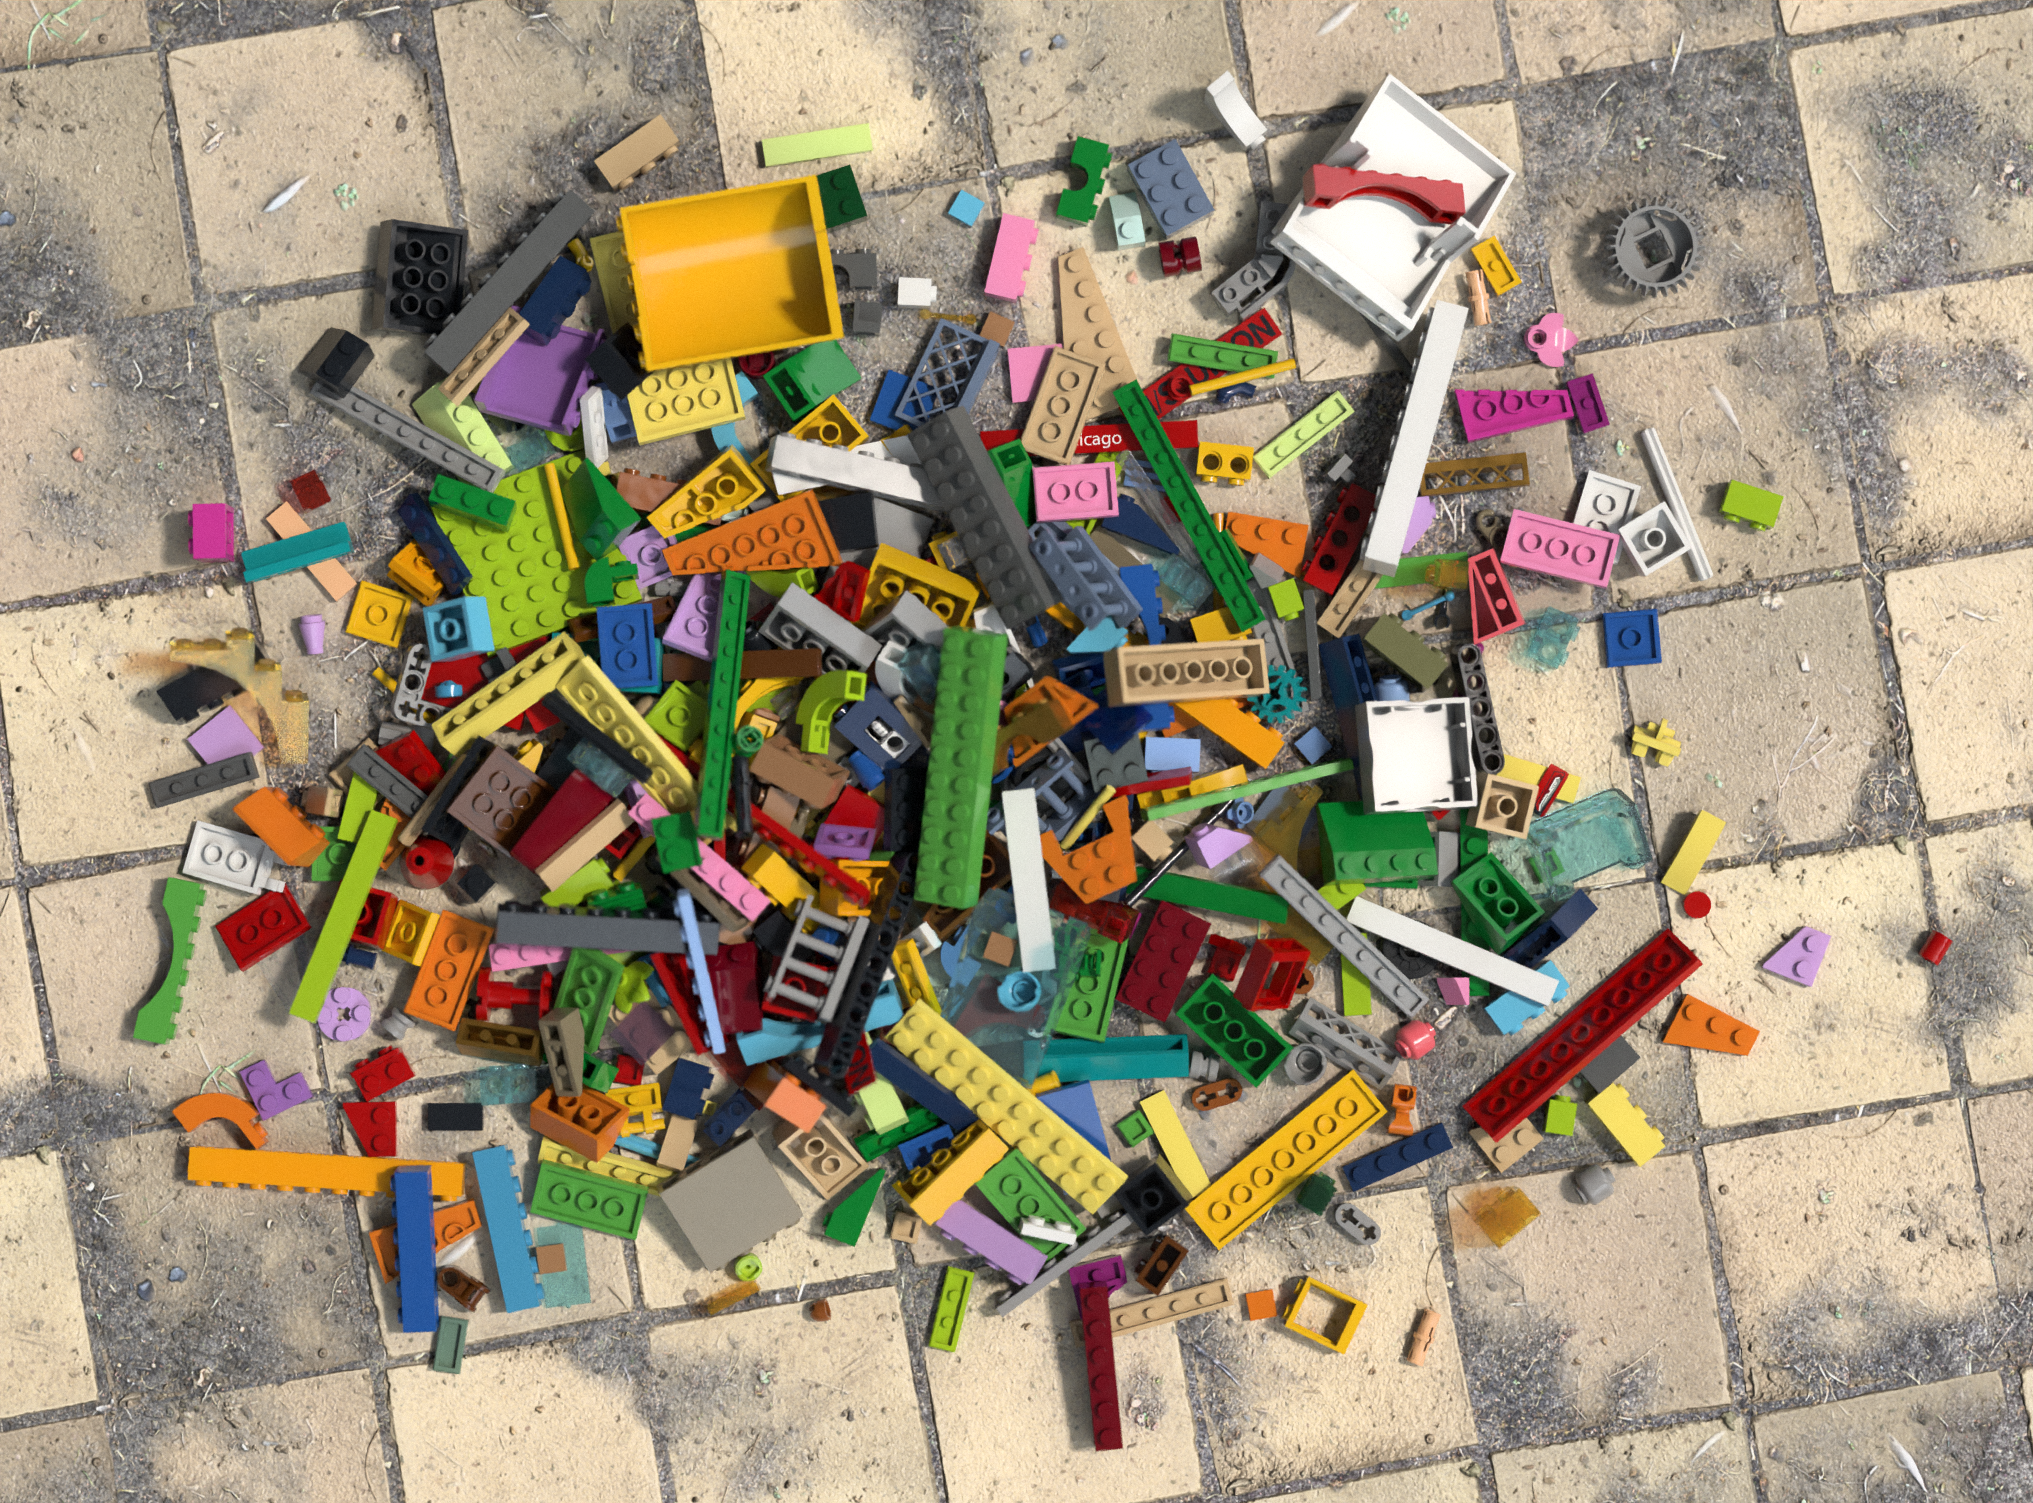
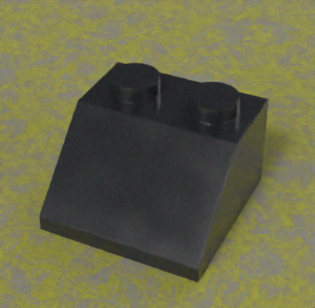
M629 322L625 323L585 358L591 370L600 376L607 384L609 390L620 400L624 399L654 372L647 371V367H641L639 352L644 351L643 343L639 344L635 329Z
M330 327L299 371L344 399L375 355L370 345L347 330Z

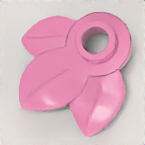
M1561 313L1545 315L1539 325L1531 326L1524 334L1526 347L1533 352H1537L1540 361L1551 367H1562L1564 365L1562 352L1571 349L1578 342V338L1574 333L1562 327L1564 315ZM1534 334L1541 335V343L1537 344L1533 341L1532 337Z

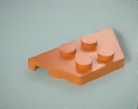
M1047 676L1004 707L1006 721L1010 725L1012 724L1010 720L1012 717L1024 711L1026 714L1034 710L1032 706L1045 698L1048 701L1059 699L1074 726L1099 706L1051 676ZM1019 735L1013 741L1015 754L1013 764L1015 767L1020 766L1051 742L1041 744L1031 736Z

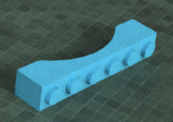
M893 979L881 983L864 1027L865 1033L878 1027L893 1025L903 1018L902 1002ZM763 1017V1030L736 1033L737 1042L748 1066L755 1063H763L766 1060L779 1056H787L803 1049L817 1047L827 1025L821 1022L816 1024L807 1021H774Z

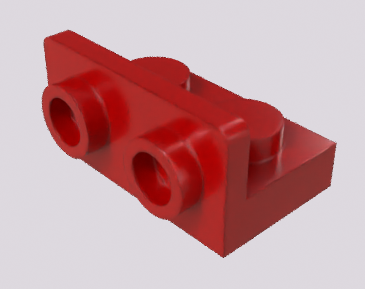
M391 1045L379 1051V1058L370 1062L367 1058L353 1066L355 1071L351 1072L350 1076L355 1079L366 1102L416 1076L401 1047L394 1049Z

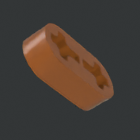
M1232 1078L1200 1086L1192 1093V1103L1201 1111H1208L1234 1103L1242 1095V1086L1237 1080ZM1226 1083H1230L1231 1086H1237L1238 1091L1234 1092L1233 1098H1229L1226 1094L1219 1096L1218 1091L1226 1089ZM1201 1091L1208 1095L1215 1093L1216 1097L1209 1099L1207 1106L1196 1102V1098L1200 1097L1199 1092Z

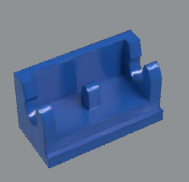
M945 1124L901 1143L898 1147L908 1170L911 1171L918 1165L921 1168L931 1162V1155L937 1150L951 1147V1140L955 1137L950 1125Z

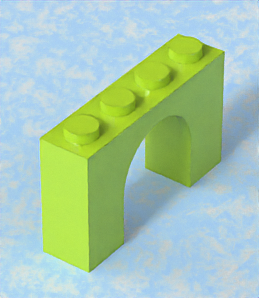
M594 856L554 892L545 887L539 894L548 906H559L562 903L578 905L582 901L587 900V897L592 896V892L604 888L607 891L614 890L621 883L618 879L612 881L607 874L611 871L602 858L597 860ZM629 951L609 954L608 956L628 967L650 951Z

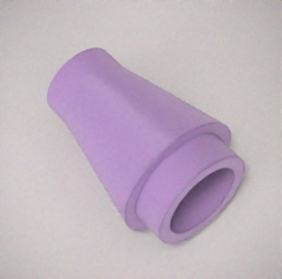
M322 614L300 616L301 623H298L307 654L323 653L325 620H322Z

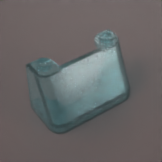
M1618 788L1601 791L1531 821L1527 839H1525L1547 893L1554 903L1569 899L1575 891L1573 883L1619 863L1630 869H1639L1645 863L1653 860L1637 805Z

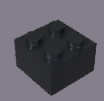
M1160 1153L1130 1174L1126 1181L1113 1193L1146 1236L1188 1207L1193 1197Z

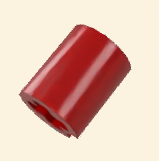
M1932 930L1918 955L1938 966L1953 941L1938 931Z

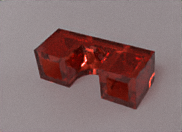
M1065 881L1056 887L1049 906V912L1071 922L1075 919H1084L1096 924L1099 927L1098 934L1120 944L1131 936L1140 912L1133 908L1130 909L1120 902L1101 899L1085 904Z

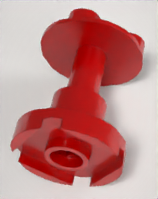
M481 967L477 984L479 1004L476 1005L477 1020L488 1022L491 1017L492 1008L512 1009L513 1004L539 1006L540 1020L551 1012L549 1001L553 1000L552 971H543L541 989L514 988L513 982L494 981L492 967Z

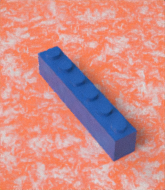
M431 1165L398 1166L395 1174L391 1175V1191H396V1201L392 1202V1216L397 1218L398 1228H394L393 1238L394 1244H399V1254L395 1255V1269L400 1271V1281H397L396 1293L397 1297L402 1299V1307L398 1308V1323L403 1324V1333L436 1332L440 1322Z

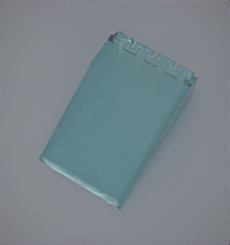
M989 888L974 908L940 1016L1019 1084L1031 1090L1079 971L1091 935V927L1088 926V923L1071 916L1067 924L1063 923L1065 914L1049 908L1056 969L1030 972L1039 980L1042 990L1040 999L1034 1008L1021 1013L1008 1010L999 1002L997 988L1001 986L1006 975L1019 970L1023 971L1015 903H1012L1014 894L996 888L995 891ZM992 931L1019 941L1009 967L983 957Z

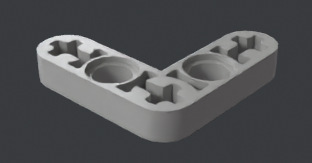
M415 643L409 646L405 653L391 703V713L399 720L433 729L431 724L443 717V711H446L444 714L446 715L453 709L421 700L432 661L429 646ZM420 648H422L421 653L425 655L424 660L420 659L417 664V668H422V671L410 670L409 665L415 667L417 658L413 657V653L419 652ZM411 674L416 675L418 678V685L413 690H409L405 686V679ZM405 701H407L408 707L418 710L416 714L404 712L403 716H401L402 711L398 710L399 704L404 705ZM428 708H433L437 714L435 721L432 723H426L423 719V713Z

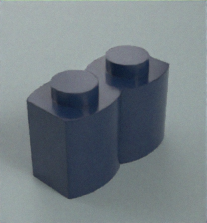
M679 1058L663 1110L693 1120L696 1119L697 1115L702 1116L706 1100L702 1099L705 1089L710 1090L715 1075L710 1073L712 1067Z

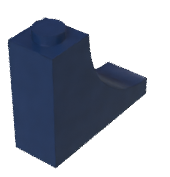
M1580 888L1501 957L1531 969L1570 939L1598 910L1597 906Z

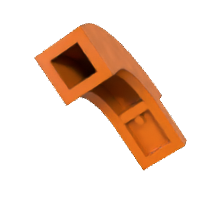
M213 1092L198 1095L186 1100L172 1111L188 1133L195 1131L211 1118L223 1117L236 1123L256 1150L269 1142L266 1138L268 1132L260 1122L255 1124L253 1119L260 1115L258 1109L246 1099L234 1094Z

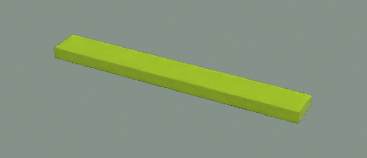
M371 809L289 1014L314 1024L317 1023L398 820L396 818Z

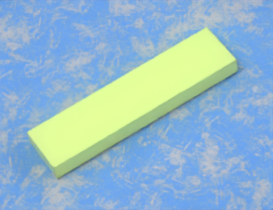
M869 123L762 139L766 168L873 151Z
M1337 390L1253 456V460L1270 479L1355 411Z

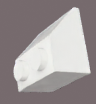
M1665 501L1617 529L1625 552L1639 576L1649 575L1692 548Z

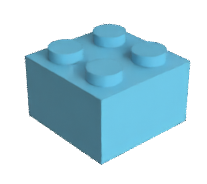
M462 597L423 608L432 662L456 661L495 651L486 597Z

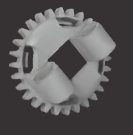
M1657 197L1652 199L1651 205H1648L1646 198L1642 199L1641 207L1636 202H1633L1631 204L1632 212L1624 207L1622 212L1625 217L1622 218L1616 215L1614 218L1618 226L1610 224L1608 227L1614 232V234H1607L1605 236V239L1612 242L1604 246V250L1611 251V254L1605 257V261L1614 262L1608 270L1614 271L1617 269L1619 273H1617L1614 279L1618 280L1623 277L1625 279L1622 285L1623 288L1629 284L1633 285L1632 294L1638 288L1642 289V297H1645L1647 292L1651 291L1653 299L1657 297L1659 291H1661L1663 297H1667L1669 288L1676 294L1678 292L1677 284L1686 288L1687 283L1684 279L1687 278L1691 281L1695 279L1691 270L1699 272L1701 269L1700 266L1695 264L1696 261L1704 260V256L1698 254V252L1705 250L1704 245H1698V242L1704 238V235H1696L1695 233L1701 225L1692 226L1691 222L1695 216L1686 218L1684 215L1687 212V208L1678 212V202H1675L1671 208L1668 207L1667 198L1663 200L1661 205H1658ZM1656 210H1660L1659 214L1666 215L1670 218L1676 216L1678 219L1676 221H1669L1667 219L1657 217L1654 214V212ZM1624 228H1625V234H1624V236H1623L1621 245H1620V247H1619L1620 239H1621V236H1622V234H1623V232H1624ZM1660 231L1672 257L1650 268H1646L1634 243ZM1692 250V252L1688 255V259L1685 264L1686 268L1682 272L1681 266L1684 262L1685 255L1687 251Z

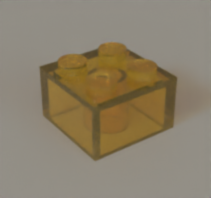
M1506 1186L1496 1195L1498 1198L1496 1202L1492 1205L1485 1204L1475 1213L1477 1218L1473 1222L1498 1249L1502 1248L1541 1214L1524 1192L1516 1186L1512 1188Z

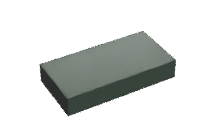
M441 1316L433 1364L434 1371L461 1374L469 1319Z

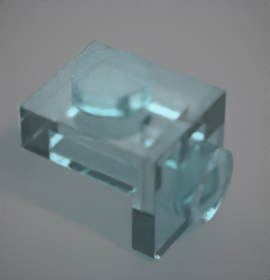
M543 429L536 431L520 443L507 448L511 463L520 472L534 468L556 453Z

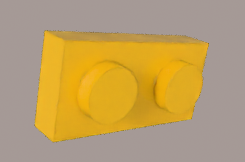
M1495 235L1470 250L1497 297L1522 283Z

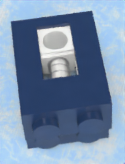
M870 681L865 686L864 701H851L848 705L843 704L834 714V717H836L834 719V727L881 767L884 772L885 768H899L922 745V741L896 707L894 701L882 691L879 683L875 685ZM879 715L886 723H888L891 726V728L888 729V727L884 725L885 723H882L880 720L874 719ZM870 724H871L872 727H869V728H872V729L874 730L873 732H877V733L881 736V739H879L878 737H876V736L867 728L868 726H870ZM897 736L902 739V743L897 747H892L887 743L888 739Z

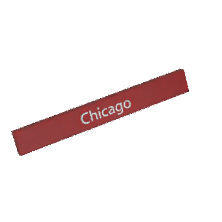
M1197 420L1160 422L1174 449L1199 448ZM1130 424L1084 426L1074 454L1144 450ZM1024 429L980 431V439L988 452L1014 440H1021ZM1027 452V454H1028L1029 457H1035V456H1037V455H1034V454H1031V453Z

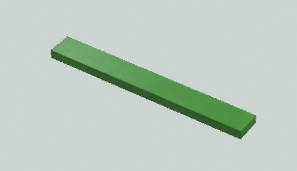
M1339 758L1142 808L1140 810L1142 820L1151 821L1354 769L1353 761L1350 758Z

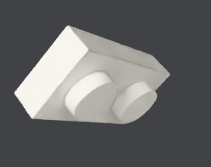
M1029 1215L1028 1219L1023 1217L1020 1219L1018 1228L1021 1234L1070 1245L1075 1244L1077 1234L1068 1223L1055 1221V1224L1044 1222V1218Z

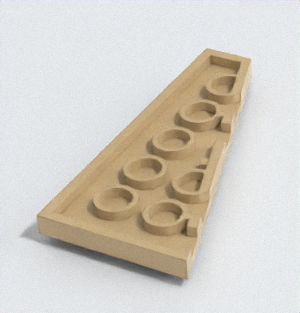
M1084 247L1059 256L1058 266L1064 349L1106 363V368L1086 420L1089 421L1119 409L1120 406L1112 392L1137 378Z

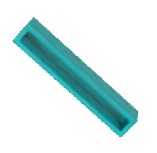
M1187 1034L1106 1037L1105 1043L1082 1038L1023 1041L1025 1079H1035L1053 1070L1056 1072L1060 1082L1084 1081L1088 1079L1089 1081L1189 1077Z

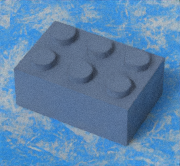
M1176 139L1128 164L1127 171L1165 240L1214 214L1212 204Z

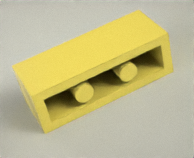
M1612 1082L1600 1094L1596 1093L1585 1104L1636 1166L1641 1167L1665 1147L1662 1143L1664 1136L1655 1126L1651 1128L1644 1121L1647 1116L1637 1104L1634 1107L1626 1099L1630 1095L1620 1083L1615 1085Z

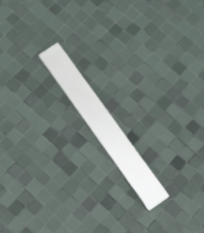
M1357 896L1346 919L1356 927L1547 1007L1559 983L1554 978Z

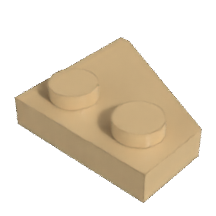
M1527 1117L1497 1143L1481 1127L1468 1131L1500 1173L1504 1172L1544 1139Z

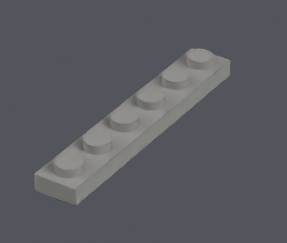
M1121 1209L1113 1213L1108 1218L1110 1222L1102 1228L1099 1225L1094 1227L1086 1234L1087 1239L1081 1244H1078L1076 1241L1074 1245H1069L1064 1250L1065 1255L1059 1260L1052 1258L1042 1266L1043 1271L1035 1277L1032 1284L1023 1281L1021 1287L1012 1293L1011 1290H1008L997 1299L999 1303L995 1305L997 1311L1002 1317L1007 1315L1133 1223L1132 1217L1127 1211L1123 1212Z

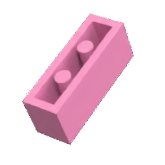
M1003 213L984 296L1016 303L1018 296L1023 297L1026 281H1022L1024 270L1029 271L1033 256L1028 254L1030 244H1036L1039 229L1034 228L1035 220Z

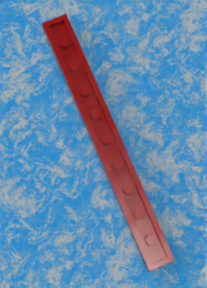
M658 736L699 783L700 765ZM728 786L726 809L733 813L735 817L734 792ZM742 802V812H743V818H744L743 802ZM751 803L752 828L756 830L757 835L766 842L770 840L784 856L789 858L792 856L806 872H814L828 888H835L840 891L845 900L850 904H857L864 908L869 903L871 893L869 888Z

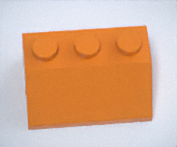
M264 786L232 809L287 865L310 867L330 844L324 837L326 833L318 825L311 824L306 819L307 814L300 807L293 806L287 800L289 798L288 795L279 787Z
M552 1083L530 1105V1128L598 1163L614 1146L630 1112V1108L583 1083L582 1095L579 1097L556 1096L554 1084Z

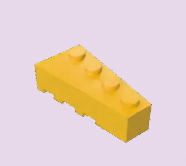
M980 1119L951 1140V1147L939 1149L932 1154L931 1162L922 1169L919 1165L910 1171L911 1177L901 1183L898 1180L891 1185L929 1226L934 1221L939 1220L945 1211L954 1202L960 1200L964 1192L972 1184L981 1180L984 1173L993 1164L999 1162L1003 1158L1004 1153L1009 1150Z

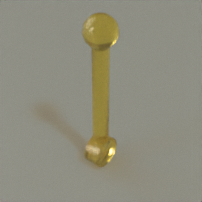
M928 309L920 311V317L924 320L929 317L965 321L968 325H973L976 322L974 314L960 316L934 313Z

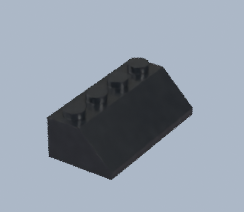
M252 638L156 692L175 720L178 722L185 721L187 724L199 718V712L209 708L211 711L223 705L224 698L233 695L235 698L248 691V685L257 682L259 685L271 679V673L276 671V668L262 642Z

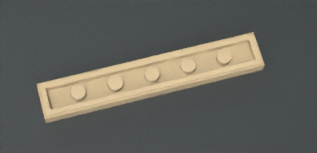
M1219 1279L1110 1309L1112 1338L1234 1305L1228 1279ZM1082 1319L1070 1320L1069 1323L1076 1348L1085 1346Z

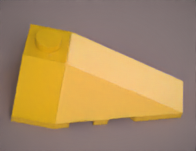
M731 444L649 514L647 519L663 538H667L701 523L743 509L764 493L766 489L750 464L735 446Z

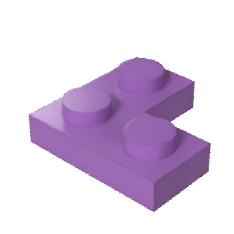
M266 1059L240 1071L263 1121L314 1097L302 1072L277 1083Z

